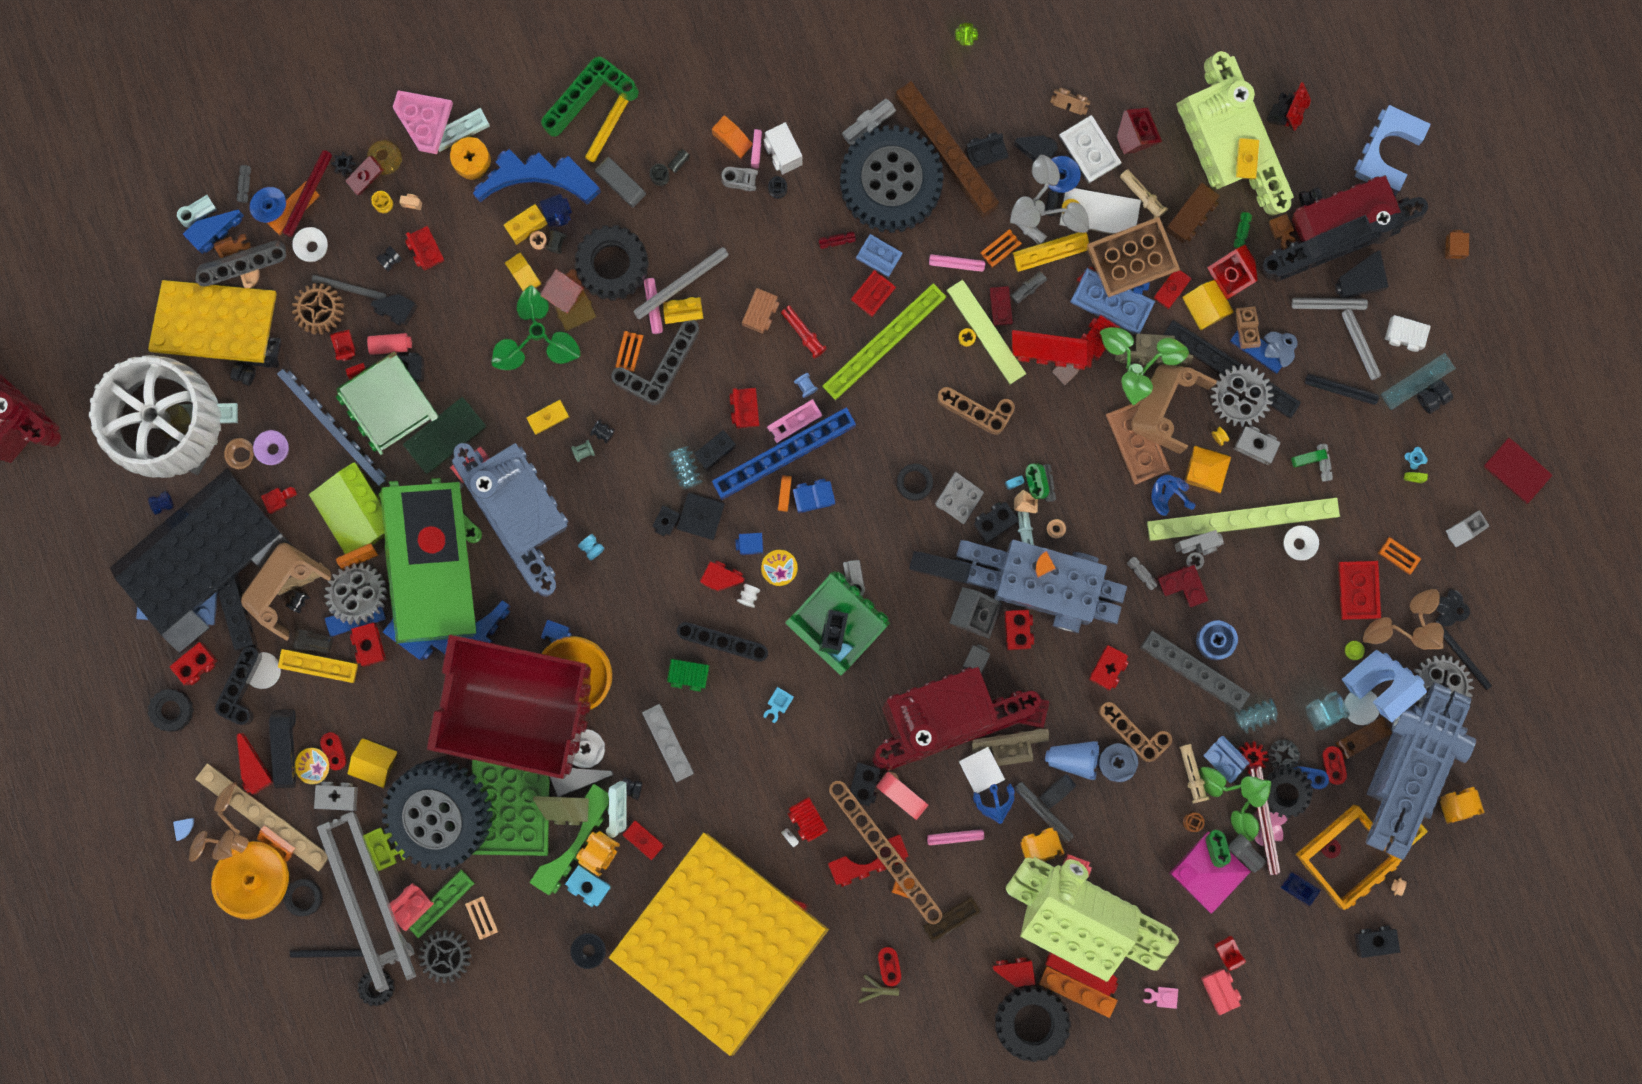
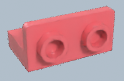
M414 883L407 886L400 896L390 902L396 922L405 931L434 904L425 892Z

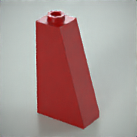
M1051 952L1044 963L1107 996H1110L1111 993L1114 994L1119 984L1116 982L1118 978L1114 975L1108 981H1105Z

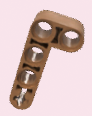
M949 387L942 388L937 397V401L941 406L993 435H998L1004 430L1015 409L1014 403L1011 400L1003 399L998 403L994 412ZM950 394V399L944 401L942 395ZM955 397L958 398L955 402V405L952 406ZM965 402L968 405V409L961 411L958 408V404ZM1006 404L1010 407L1011 411L1003 413L1000 406ZM980 411L984 413L985 418L977 420L974 416L975 412ZM999 421L1001 428L998 430L993 429L991 422Z
M1107 702L1099 707V716L1144 762L1154 761L1171 745L1172 736L1166 731L1157 732L1148 739L1115 704ZM1104 707H1106V708L1111 707V708H1112V710L1110 711L1111 714H1112L1113 716H1116V715L1118 714L1119 717L1115 718V719L1113 720V722H1111L1110 720L1113 719V717H1112L1111 715H1109V714H1108V715H1105V714H1104V713H1105ZM1119 720H1123L1126 723V728L1123 731L1117 728ZM1132 734H1137L1140 738L1139 743L1136 745L1130 741ZM1161 734L1167 738L1165 745L1158 743L1157 739ZM1146 748H1150L1153 751V756L1150 759L1144 756Z

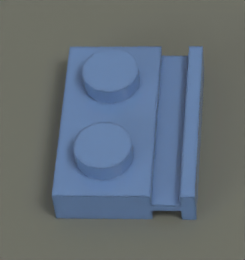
M870 234L856 259L889 278L903 253Z
M1221 736L1204 754V757L1230 784L1250 764L1224 736Z

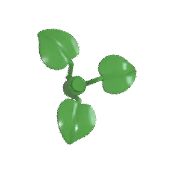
M1116 327L1100 331L1102 343L1107 351L1115 355L1127 352L1126 368L1128 371L1123 375L1121 382L1123 390L1132 405L1137 404L1151 394L1153 384L1148 377L1143 376V373L1159 357L1167 365H1177L1182 363L1189 354L1188 349L1179 341L1172 338H1164L1157 344L1159 353L1142 368L1140 364L1131 365V350L1129 347L1133 345L1134 340L1130 333Z
M1209 767L1199 768L1200 778L1205 781L1204 789L1213 797L1221 796L1223 791L1241 788L1243 797L1247 798L1248 801L1241 809V812L1236 810L1232 813L1231 823L1238 834L1243 835L1249 841H1253L1258 835L1259 823L1251 813H1245L1249 804L1261 807L1266 803L1270 794L1271 781L1247 776L1242 779L1241 784L1225 787L1226 779L1219 771Z

